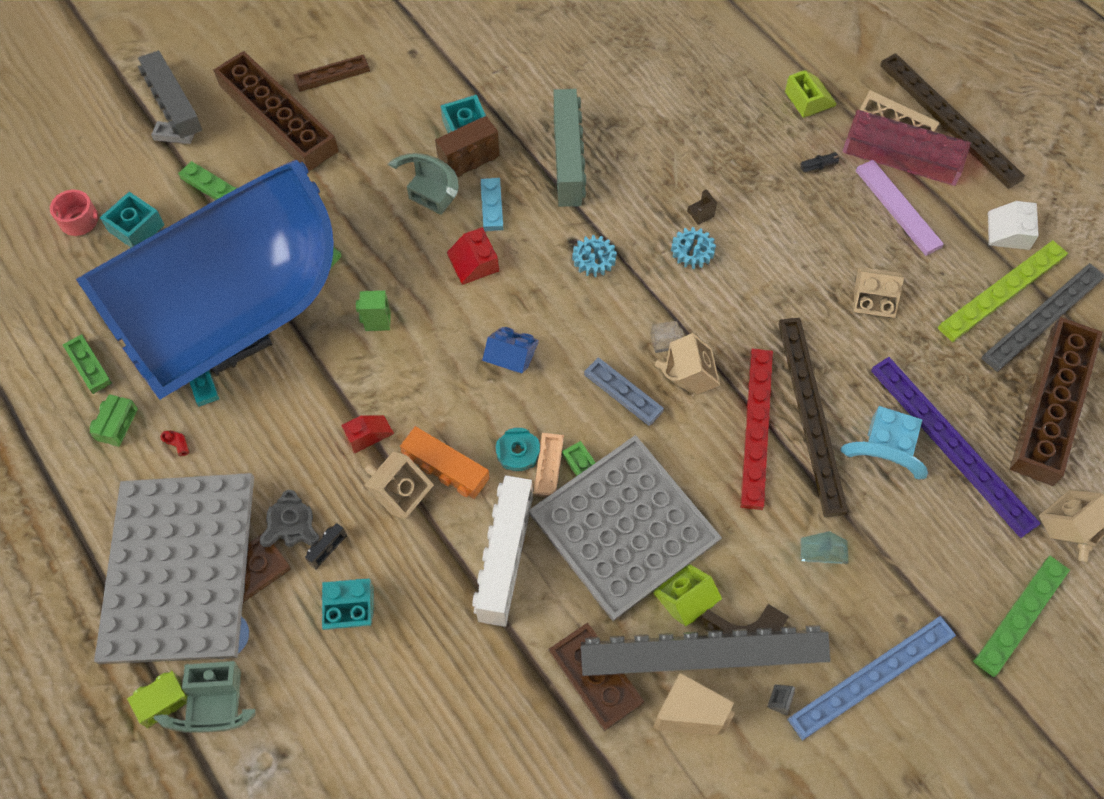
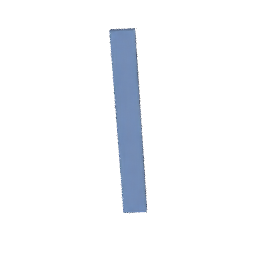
M939 616L787 720L803 741L956 636L943 618Z

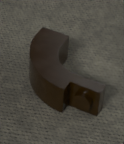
M767 604L757 621L749 625L739 626L726 621L707 609L700 624L704 625L703 628L707 632L720 630L723 631V634H732L734 629H747V633L757 632V628H771L772 631H780L789 616Z

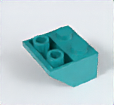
M370 578L322 582L323 630L372 625L374 586Z

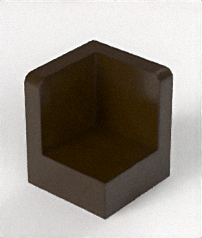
M706 189L702 191L701 200L688 206L687 212L699 225L715 216L717 201Z

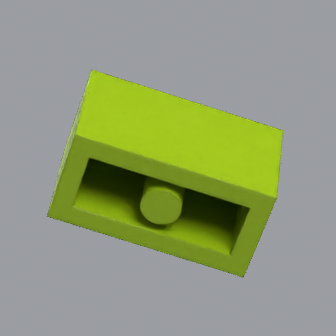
M173 671L159 675L155 682L136 689L133 695L127 698L139 724L147 729L157 723L154 716L170 715L187 704L188 695L182 689L183 683L180 677Z

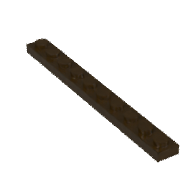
M895 53L881 61L880 66L932 117L940 122L1007 189L1023 181L1025 175L900 56Z
M801 318L780 319L778 325L824 517L847 515L848 508Z

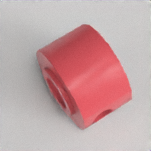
M72 189L58 194L51 202L50 213L61 230L67 235H84L97 225L99 220L98 212L88 195L81 190Z

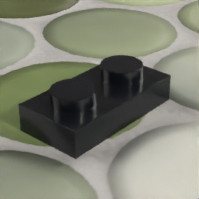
M336 523L333 527H329L324 532L323 538L317 544L312 545L307 551L305 558L308 564L315 570L347 537L341 525Z

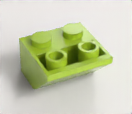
M804 70L788 77L785 93L803 118L836 106L835 100L815 75Z

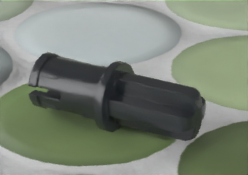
M833 152L824 156L817 155L813 159L802 161L800 169L806 173L816 169L823 170L824 167L836 165L839 163V157H834L838 156V154Z

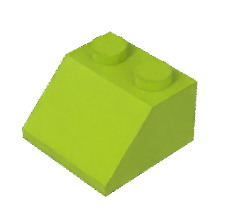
M688 564L653 591V594L670 615L684 626L693 623L707 609L713 608L722 599L712 577L691 564Z

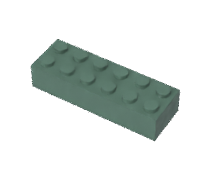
M553 89L558 207L582 206V198H586V174L584 173L585 158L581 155L584 154V142L580 140L583 139V127L579 125L582 124V112L578 110L581 109V97H577V89Z

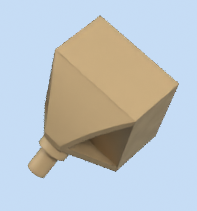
M694 333L670 342L667 361L664 362L658 359L655 362V367L661 369L665 377L679 387L698 395L720 386L712 348Z
M392 452L378 469L371 464L365 469L372 476L364 485L367 490L391 515L403 519L409 516L434 485L407 455Z
M1069 490L1039 515L1050 538L1078 544V561L1088 562L1089 551H1092L1093 547L1104 536V493Z

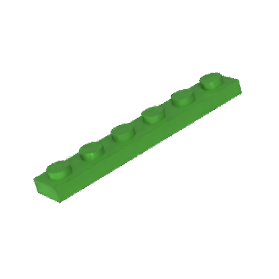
M1048 556L973 662L992 677H995L1070 569L1052 556Z

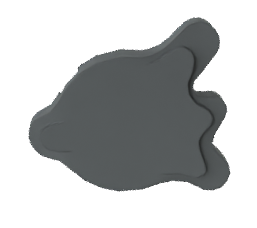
M284 491L277 500V503L269 507L266 517L267 529L260 536V544L262 546L269 547L280 538L285 540V545L288 547H292L299 542H304L310 546L319 542L320 537L312 527V510L310 506L307 507L302 503V499L298 497L295 491Z

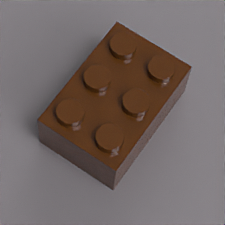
M487 116L435 139L438 159L448 164L454 170L457 177L500 157L498 130Z

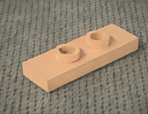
M542 433L533 492L535 497L547 498L557 491L564 435Z

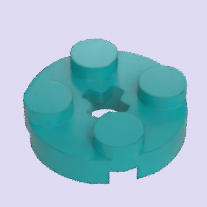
M512 428L507 430L501 438L499 437L496 443V455L504 469L524 471L536 465L540 452V443L538 438L531 434L529 430L525 428ZM517 445H520V448L524 449V451H522L519 454L513 452L512 450L515 449Z

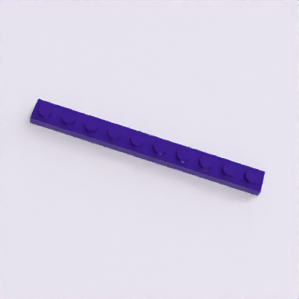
M890 357L872 367L871 372L911 416L922 419L921 428L1020 538H1023L1041 524Z

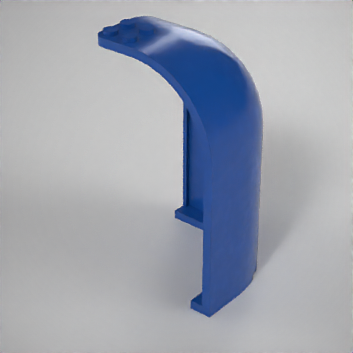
M293 160L255 178L76 278V281L117 341L122 339L126 346L123 347V350L159 400L295 318L314 301L323 288L332 264L333 231L329 215L319 196L320 190L314 181H310L307 176L309 173L303 162L299 163L297 160Z

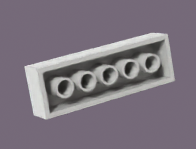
M505 475L503 483L498 485V504H494L492 518H494L493 526H489L487 536L489 548L485 547L483 552L484 570L480 569L478 574L479 593H474L472 602L474 614H477L478 622L504 627L507 624L529 519V510L531 509L533 499L532 480Z

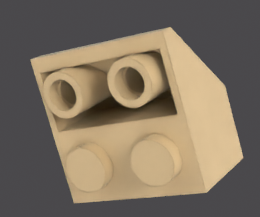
M859 267L854 289L853 312L895 318L904 281L902 274Z

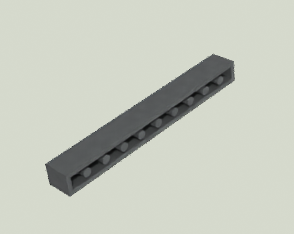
M820 625L805 626L806 630H796V627L786 626L781 627V631H772L771 628H757V632L747 633V629H734L732 634H723V631L713 630L708 631V635L699 636L698 632H684L681 637H674L673 633H661L659 638H649L647 634L634 635V639L626 640L624 636H611L608 641H600V637L585 638V642H580L582 675L831 662L829 632L821 629Z

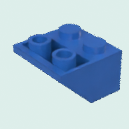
M509 327L499 328L488 336L482 361L523 373L529 367L539 340L534 339V336L531 334L515 333Z

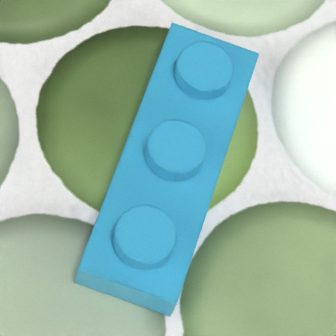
M500 178L480 179L484 231L504 230Z

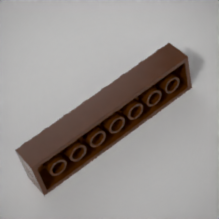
M245 51L213 69L219 86L299 163L303 162L308 172L339 152L335 136Z
M1062 317L1051 328L1009 470L1054 486L1064 476L1101 341L1102 331Z

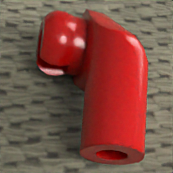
M165 430L161 433V440L175 446L178 456L189 454L187 442L182 433L172 430Z

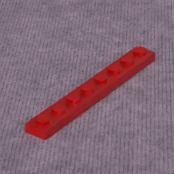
M752 348L750 353L740 508L763 510L773 359V351Z

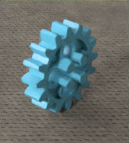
M692 227L691 231L684 228L683 234L677 232V237H673L671 251H673V258L678 257V264L684 262V267L690 264L692 269H695L696 265L702 268L704 262L706 264L710 263V258L713 259L716 245L713 244L714 238H709V232L703 234L701 228L698 231H695L694 227ZM694 240H698L697 245L694 247L693 256H689Z
M592 235L590 240L584 237V242L578 241L577 246L573 248L572 260L574 261V266L579 267L580 273L586 271V276H589L590 273H593L594 277H597V273H601L604 276L605 270L610 272L612 266H615L617 254L614 251L615 246L610 245L609 239L604 242L603 236L596 239L595 235Z

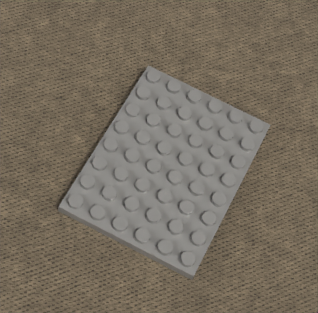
M251 473L120 481L95 663L114 664L238 658L254 476Z

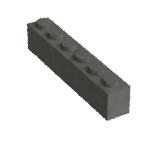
M160 51L138 57L140 74L144 77L148 88L150 87L154 99L157 98V104L166 120L169 121L173 133L177 132L182 139L203 131L197 114Z

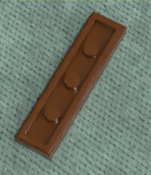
M363 54L293 75L299 92L370 72V68Z

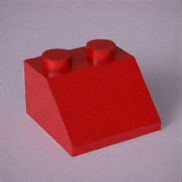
M483 227L464 233L447 251V256L461 285L499 272L498 257Z

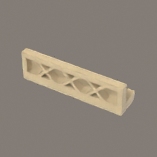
M871 90L859 112L927 144L940 126V122ZM872 100L878 104L879 110L871 113L865 110L869 101ZM888 109L895 111L896 118L889 121L884 119L883 111ZM908 117L912 119L914 126L905 129L901 126L900 119ZM925 125L932 129L927 138L919 135L917 127ZM915 129L916 134L909 130Z

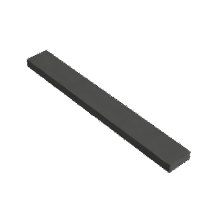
M1089 263L988 350L981 359L996 372H999L1104 279V274Z

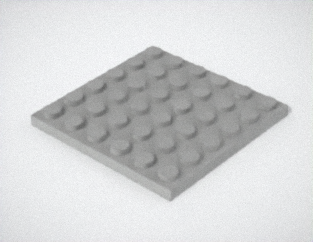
M636 435L529 510L530 516L613 622L722 539Z

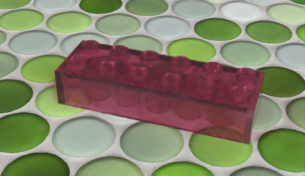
M857 109L842 153L869 161L874 160L882 165L956 186L963 172L971 142Z

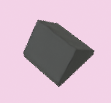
M775 684L767 707L788 716L795 695V687Z

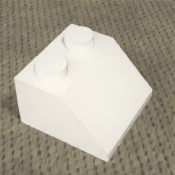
M1015 201L990 210L988 212L989 245L1030 250L1038 238L1037 203Z

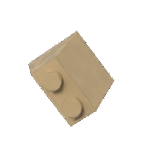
M679 673L656 718L653 728L663 731L718 735L721 729L724 731L727 729L735 714L731 710L734 702Z

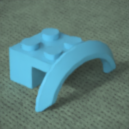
M878 406L869 427L868 442L847 443L840 449L848 457L868 455L895 462L910 470L914 477L919 480L926 479L928 475L926 466L913 457L922 419Z

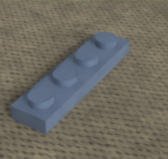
M599 357L584 371V375L649 427L663 413L664 408Z

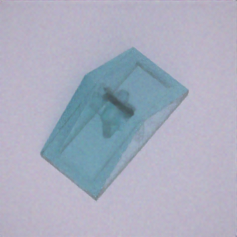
M828 531L800 539L801 561L848 564L847 540Z

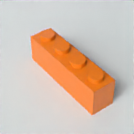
M416 426L400 445L401 453L407 455L415 464L419 465L423 472L428 475L434 474L441 483L446 486L452 485L464 497L470 496L475 499L490 479L488 469Z

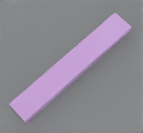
M874 160L857 167L856 172L925 256L943 247V242Z

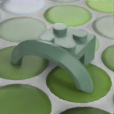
M408 153L392 159L388 166L394 169L403 164L414 162L416 176L407 185L409 199L442 215L458 193V178L454 170L442 160L427 154Z
M235 661L185 664L182 689L188 695L185 721L171 718L168 715L154 716V719L161 726L170 730L195 733L218 732L236 729L245 725L254 718L256 710L245 709L238 716L241 670Z

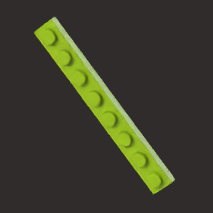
M1052 240L943 321L938 329L953 343L1062 261L1068 255V252Z

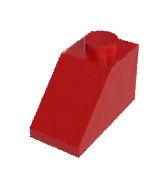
M361 415L341 425L354 453L394 434L384 415Z

